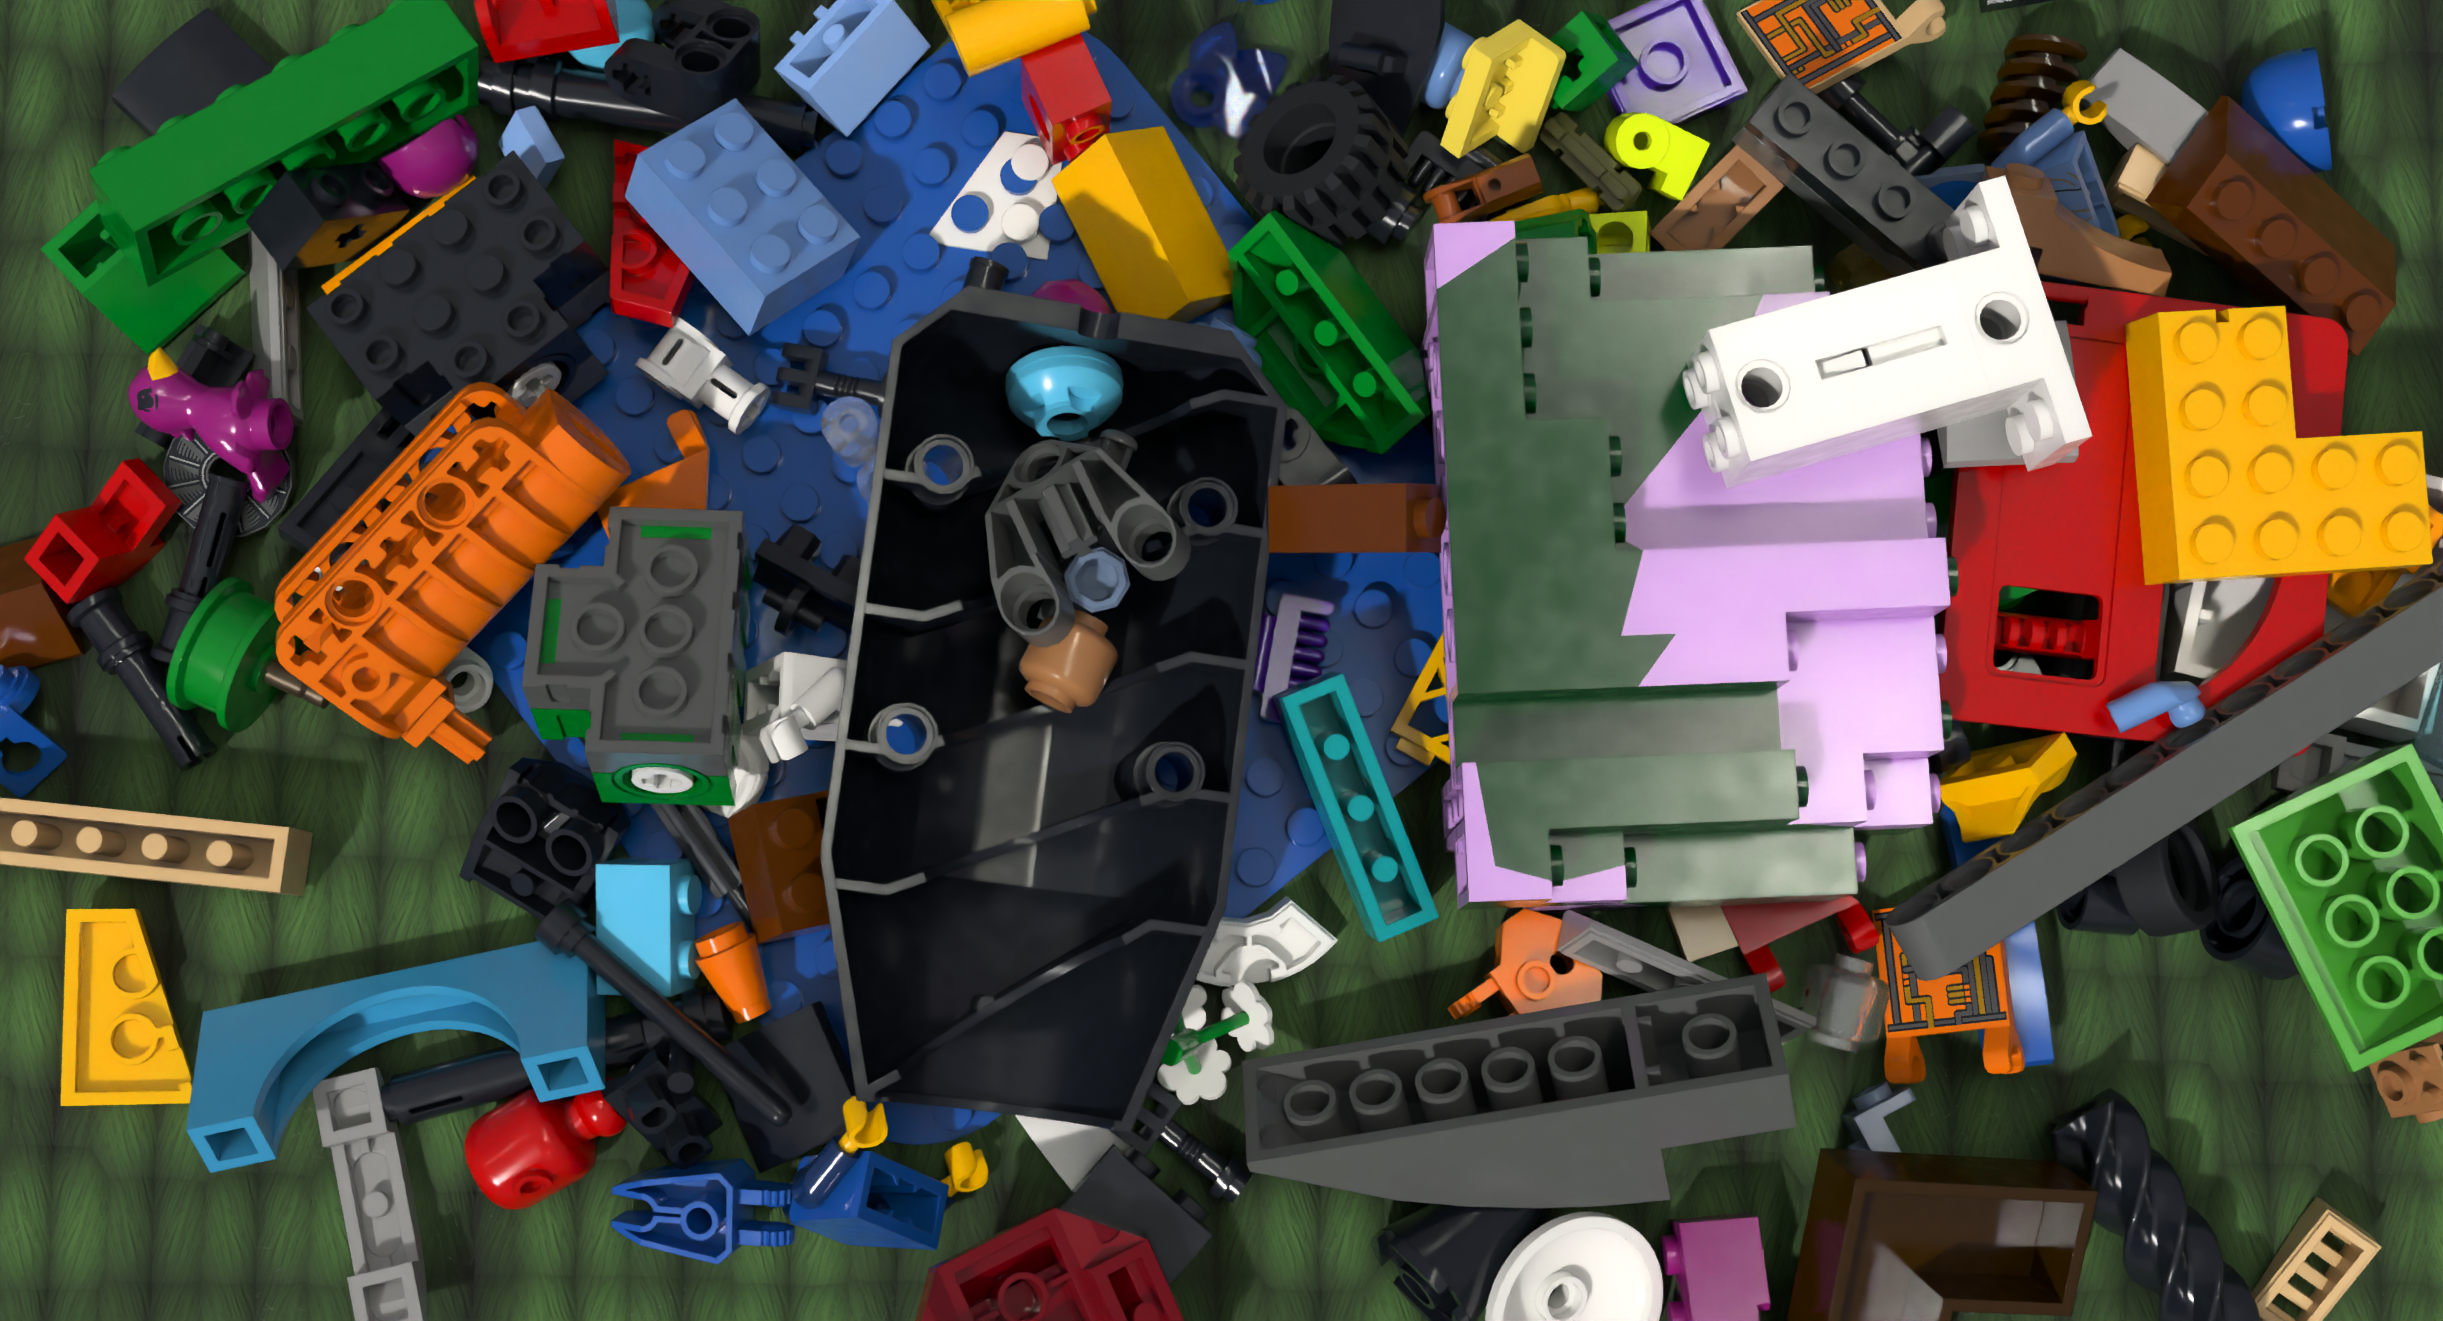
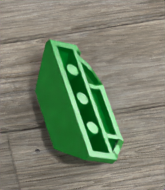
M1276 210L1269 212L1228 251L1229 270H1233L1232 301L1235 326L1258 340L1254 349L1262 358L1261 371L1286 404L1299 411L1322 440L1363 448L1369 452L1382 455L1392 449L1431 415L1419 351L1342 251Z

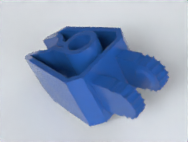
M743 1158L696 1162L688 1169L683 1170L675 1164L664 1165L637 1173L612 1187V1194L644 1200L651 1205L653 1210H626L611 1220V1227L641 1246L718 1265L743 1245L777 1247L794 1243L795 1226L779 1221L754 1220L755 1205L780 1207L791 1204L792 1184L755 1180V1171Z

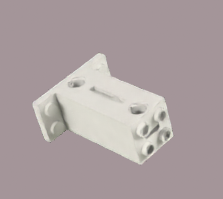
M2005 175L1979 182L1945 221L1947 228L1943 230V244L1949 262L1708 330L1688 360V370L1683 371L1682 378L1690 406L1694 410L1701 408L1709 433L1704 434L1702 439L1708 465L1713 473L1722 472L1726 488L2007 409L2009 414L2005 422L2009 445L2016 456H2023L2028 472L2055 464L2092 437ZM1744 397L1750 398L1757 407L1747 402Z

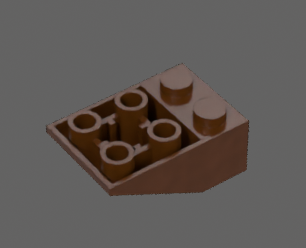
M829 790L752 804L727 818L757 944L831 928L820 861Z

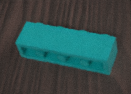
M1330 671L1271 695L1366 934L1380 943L1439 918L1343 673Z

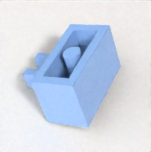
M837 0L829 9L820 5L813 13L818 21L805 35L797 30L790 37L789 40L795 46L774 68L804 103H808L810 110L817 111L823 121L846 137L870 115L874 107L931 47L895 0Z

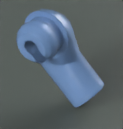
M2188 681L2150 682L2105 704L2120 733L2165 712L2168 713L2171 722L2176 727L2184 728L2203 719L2206 712L2204 704L2198 698L2201 691Z

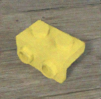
M1520 19L1487 38L1483 36L1474 41L1462 60L1461 66L1465 71L1458 92L1453 96L1446 108L1445 116L1448 122L1440 145L1457 158L1463 157L1496 135L1521 153H1525L1533 148L1566 59L1565 51Z

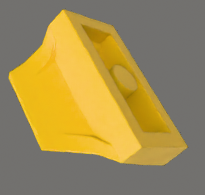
M2065 732L1972 751L1971 760L1968 763L1950 770L1939 781L1941 800L1955 813L1963 842L1967 843L2014 834L2041 793L2055 789L2066 780L2077 752Z

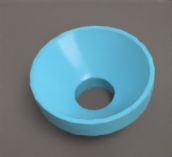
M1079 346L1045 348L1019 359L1006 374L1005 392L1010 410L1019 420L1035 429L1041 436H1052L1062 441H1075L1088 437V432L1100 426L1111 417L1122 402L1124 382L1121 367L1113 358L1091 348Z

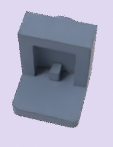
M1884 1081L1853 1096L1851 1099L1856 1108L1840 1115L1854 1143L1847 1146V1149L1901 1152L1883 1117L1916 1100L1910 1087L1897 1086L1890 1089L1887 1081Z

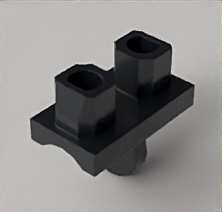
M793 524L775 543L765 538L755 552V558L759 561L753 581L767 588L762 598V603L779 612L774 629L781 635L788 637L800 623L819 633L827 621L851 635L861 559L852 554H844L831 574L817 567L813 563L821 552L822 542L815 534L797 524Z
M652 1049L644 1055L640 1062L635 1063L631 1067L628 1074L605 1082V1089L601 1091L604 1099L669 1162L672 1161L681 1170L688 1169L712 1151L713 1145L709 1134L721 1127L723 1123L719 1113L694 1088L683 1094L674 1093L668 1088V1062L655 1049Z

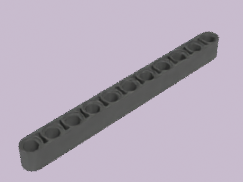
M2443 560L2206 710L2204 718L2187 727H2178L2023 825L2014 834L2004 837L1896 906L1887 915L1886 923L1918 979L1923 981L1935 980L1957 970L2443 661Z

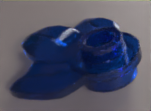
M1229 22L1210 27L1194 40L1190 49L1189 68L1181 72L1172 85L1171 104L1178 118L1187 125L1197 128H1207L1215 125L1230 138L1239 140L1242 135L1247 134L1250 130L1247 124L1255 113L1260 114L1267 107L1265 104L1266 100L1270 99L1279 87L1285 73L1287 59L1284 55L1263 49L1238 50V40ZM1198 90H1205L1214 99L1210 105L1198 107L1191 102L1190 97Z

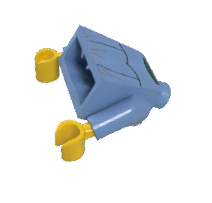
M2078 80L2069 85L2063 94L2062 104L2064 109L2060 111L2053 108L2026 128L1993 161L1991 167L1999 168L2006 167L2009 163H2021L2040 169L2045 173V177L2051 179L2060 204L2096 228L2130 241L2133 236L2147 231L2149 225L2140 216L2135 214H2127L2117 220L2115 219L2085 131L2074 133L2073 125L2077 122L2086 125L2101 122L2106 116L2107 104L2099 100L2088 109L2079 111L2081 99L2085 95L2092 93L2096 85L2087 80ZM2144 237L2136 238L2133 241H2131L2140 245L2152 247V245ZM2038 274L2039 278L2061 284L2073 285L2080 282Z

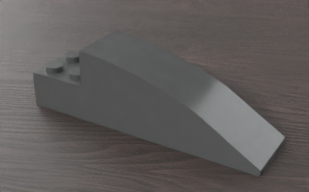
M1766 973L1242 1061L1246 1159L1249 1172L1396 1201L1465 1207L1566 1208L1671 1200L1662 1149L1796 1127L1789 1073Z

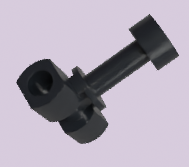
M1858 73L1830 86L1817 95L1837 113L1842 111L1881 150L1912 176L1924 175L1933 165L1941 168L1977 131L1960 111L1948 105L1921 133L1912 125L1901 133L1859 93L1867 82Z

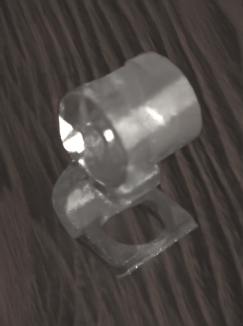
M852 396L841 397L830 403L823 412L821 420L822 433L835 454L846 465L858 467L863 464L857 473L856 480L860 495L869 506L880 421L870 404L861 398ZM923 461L924 472L933 482L931 467L928 462Z

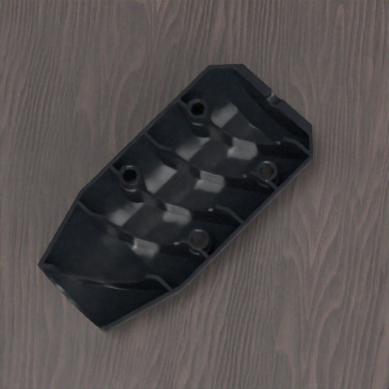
M967 286L892 340L820 851L857 1101L873 1103L878 1101L979 1110L1070 1122L1131 1133L1225 912L1269 560L1268 489L1269 486H1278L1287 414L1285 402L1230 330L1126 312L1114 314L1098 313L1086 310L1079 304ZM1059 346H1079L1105 353L1113 358L1121 367L1124 382L1122 402L1114 414L1100 426L1089 431L1088 437L1064 442L1099 447L1102 441L1100 434L1107 429L1120 430L1132 436L1138 444V449L1133 451L1125 472L1169 514L1189 537L1191 544L1190 559L1184 569L1175 577L1164 581H1155L1144 577L1124 557L1104 526L1097 546L1101 545L1125 560L1130 586L1118 606L1091 613L1077 603H1072L1074 609L1086 612L1108 626L1105 637L1116 648L1118 659L1098 699L1088 707L1075 706L1072 713L1056 710L1035 699L1025 690L1028 681L1020 672L1019 665L1030 643L1016 633L1002 618L990 575L985 522L986 512L1013 464L1022 452L1040 441L1051 439L1062 441L1052 436H1041L1035 429L1019 420L1010 410L1005 392L1006 374L1013 364L1032 352ZM923 461L931 462L938 466L946 474L949 485H939L932 482L924 472ZM1050 461L1044 464L1037 472L1035 480L1042 478L1050 472L1057 461ZM1188 503L1204 510L1209 517L1210 527L1198 525L1191 518ZM1045 520L1040 523V526L1058 561L1061 553ZM1157 532L1146 539L1141 552L1143 560L1154 562L1162 559L1171 548V533ZM1044 599L1037 601L1029 609L1026 618L1028 628L1038 629L1043 621L1037 618ZM898 719L911 729L915 739V751L913 754H901L889 746L886 739V730L891 720ZM1161 757L1170 762L1177 772L1178 784L1175 792L1163 789L1155 778V767Z

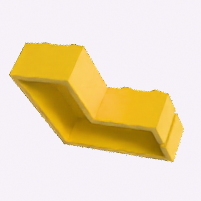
M2285 306L2232 308L2217 313L2215 309L2158 312L2124 325L2145 585L2392 570L2433 564L2422 431L2296 439Z

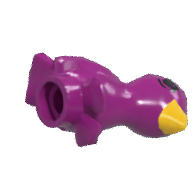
M158 347L150 354L148 365L137 372L128 386V401L131 409L144 424L155 431L170 433L175 438L182 435L188 441L195 440V429L200 438L213 452L230 465L246 473L250 480L253 498L260 504L273 497L282 479L290 470L289 464L277 450L286 449L291 442L294 427L292 412L284 399L267 398L270 379L264 375L263 369H255L248 372L246 383L245 381H240L236 386L209 387L198 382L191 374L179 368L161 347Z

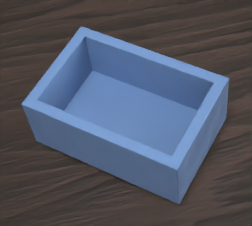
M736 98L639 153L624 196L748 336L842 278L860 240L859 234Z

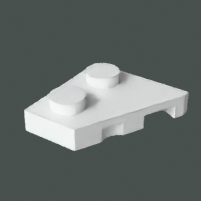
M1004 131L929 235L937 241L938 245L990 253L998 245L1012 242L1024 249L1027 258L1047 261L1050 241L1040 231L1039 218L1044 209L1056 204L1057 193L1051 183V179L1061 172L1063 161L1052 166L1039 136ZM1009 159H1011L1014 173L1019 178L1026 181L1037 180L1035 189L1029 194L1016 196L1004 189L1001 183L1000 172L1002 166ZM962 196H978L984 200L988 207V223L977 233H964L957 229L951 217L952 206Z

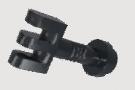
M784 343L781 357L793 362L804 363L803 370L778 367L775 380L779 383L799 388L797 395L773 391L770 400L771 406L783 410L816 415L820 395L833 398L839 397L840 399L845 398V400L851 399V401L877 405L878 415L881 419L887 372L882 381L826 371L829 354L824 349Z
M1152 1081L1147 1096L1160 1103L1153 1112L1142 1105L1137 1119L1143 1122L1144 1125L1138 1134L1133 1128L1131 1133L1110 1131L1131 1146L1133 1144L1145 1156L1155 1142L1159 1141L1172 1152H1177V1155L1182 1156L1183 1160H1187L1194 1168L1215 1182L1208 1191L1210 1196L1217 1201L1223 1196L1233 1203L1254 1173L1249 1172L1248 1166L1245 1164L1247 1161L1246 1156L1237 1150L1229 1161L1213 1148L1205 1145L1203 1141L1200 1142L1199 1138H1194L1193 1134H1189L1187 1129L1172 1119L1183 1103L1159 1084Z

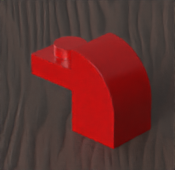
M140 458L122 461L91 506L54 515L24 560L66 604L82 601L102 589L119 586L151 561L165 545V542L158 536L181 505L182 501Z

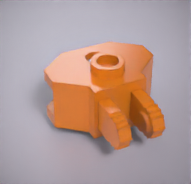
M1524 908L1496 929L1494 970L1483 977L1486 981L1447 1009L1455 1020L1459 1017H1467L1481 1007L1482 1001L1494 993L1509 1013L1508 1016L1601 1001L1603 975L1600 970L1557 951L1562 924L1561 919ZM1551 956H1558L1564 960L1566 964L1564 974L1556 973L1551 967Z

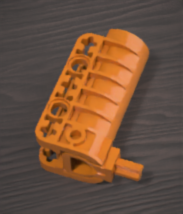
M477 382L467 385L446 404L280 581L276 588L274 599L275 612L281 623L276 634V654L279 663L290 674L353 719L384 737L391 739L402 737L406 742L417 748L429 736L465 763L469 764L473 759L478 761L485 753V746L492 740L493 735L456 708L453 685L446 680L445 668L535 575L536 564H545L632 473L628 461L601 429L573 404L549 387L527 409L502 388L492 383ZM491 401L496 404L494 408L496 418L486 417L475 420L470 424L472 418L468 408L469 405L475 403L480 407H485ZM450 425L454 426L457 432L456 435L447 431ZM437 447L443 448L423 470L420 469L419 460L425 452ZM455 462H458L456 468L452 467ZM406 472L413 480L409 485L407 480L402 478ZM427 492L431 493L429 497L425 498ZM385 498L392 503L382 513L379 501ZM361 520H363L368 528H365L359 525L358 523ZM352 542L351 547L333 564L330 560V554L334 548L340 544ZM364 559L368 560L365 565L360 564ZM317 567H319L321 572L324 574L320 579L319 573L314 571ZM337 586L343 587L339 591L335 590ZM296 592L303 597L293 607V597L291 594ZM293 636L299 637L303 640V644L313 651L307 650L301 656L295 654V639Z

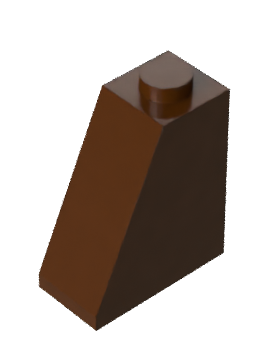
M1383 483L1269 486L1268 553H1441V535L1446 525V511L1441 501V485Z

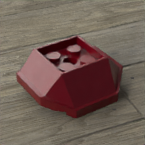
M1046 1208L930 1267L915 1321H1184L1148 1239L1122 1230L1113 1229L1057 1208Z

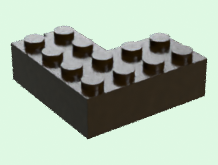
M1820 1148L1787 1321H1951L1952 1312L2072 1316L2098 1191L2058 1161Z

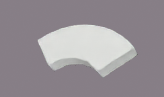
M1285 896L1267 912L1244 919L1222 917L1196 980L1232 987V985H1236V983L1243 980H1248L1253 984L1266 981L1275 982L1289 977L1314 963L1338 939L1290 898Z

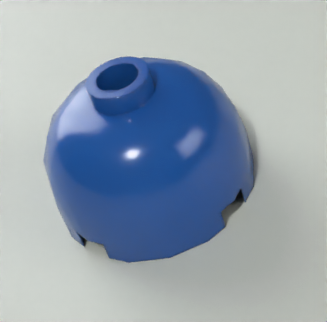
M2315 47L2290 50L2267 58L2254 67L2244 80L2241 91V104L2239 106L2311 171L2318 173L2332 170L2329 130L2326 127L2324 111L2325 99Z

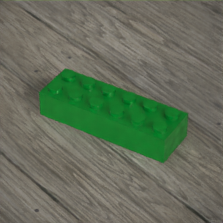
M394 0L385 9L383 14L362 25L354 23L339 29L333 34L328 43L305 55L296 53L284 58L274 67L272 73L249 85L242 83L229 87L216 98L213 104L191 116L182 114L169 119L160 126L155 135L132 147L120 146L107 152L98 161L96 166L88 170L103 226L146 286L150 287L250 232L251 228L246 223V220L285 171L373 161L375 163L382 156L398 150L448 118L455 119V115H462L478 106L479 45L445 0Z

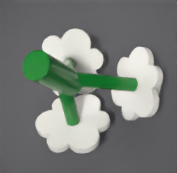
M1243 980L1236 983L1234 987L1224 989L1222 1001L1226 1007L1221 1012V1021L1203 1029L1201 1028L1206 1022V1013L1202 1005L1207 1000V994L1202 986L1193 985L1161 1062L1163 1064L1157 1073L1161 1087L1166 1091L1176 1092L1178 1099L1183 1104H1194L1199 1097L1206 1100L1217 1099L1227 1089V1079L1224 1073L1230 1069L1232 1061L1227 1052L1218 1050L1215 1038L1227 1033L1237 1037L1240 1047L1246 1052L1256 1048L1265 1050L1273 1045L1272 1010L1267 1001L1259 995L1257 988L1252 982Z

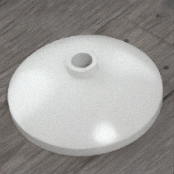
M1576 1212L1555 1218L1530 1233L1507 1257L1493 1282L1486 1306L1485 1321H1659L1663 1304V1279L1658 1259L1650 1244L1636 1229L1614 1216L1600 1212Z

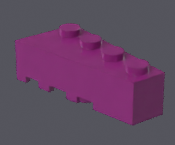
M1748 1213L1669 1219L1670 1235L1661 1236V1256L1665 1274L1675 1275L1677 1301L1668 1302L1667 1304L1668 1321H1760L1758 1311L1769 1310L1770 1297L1758 1217Z

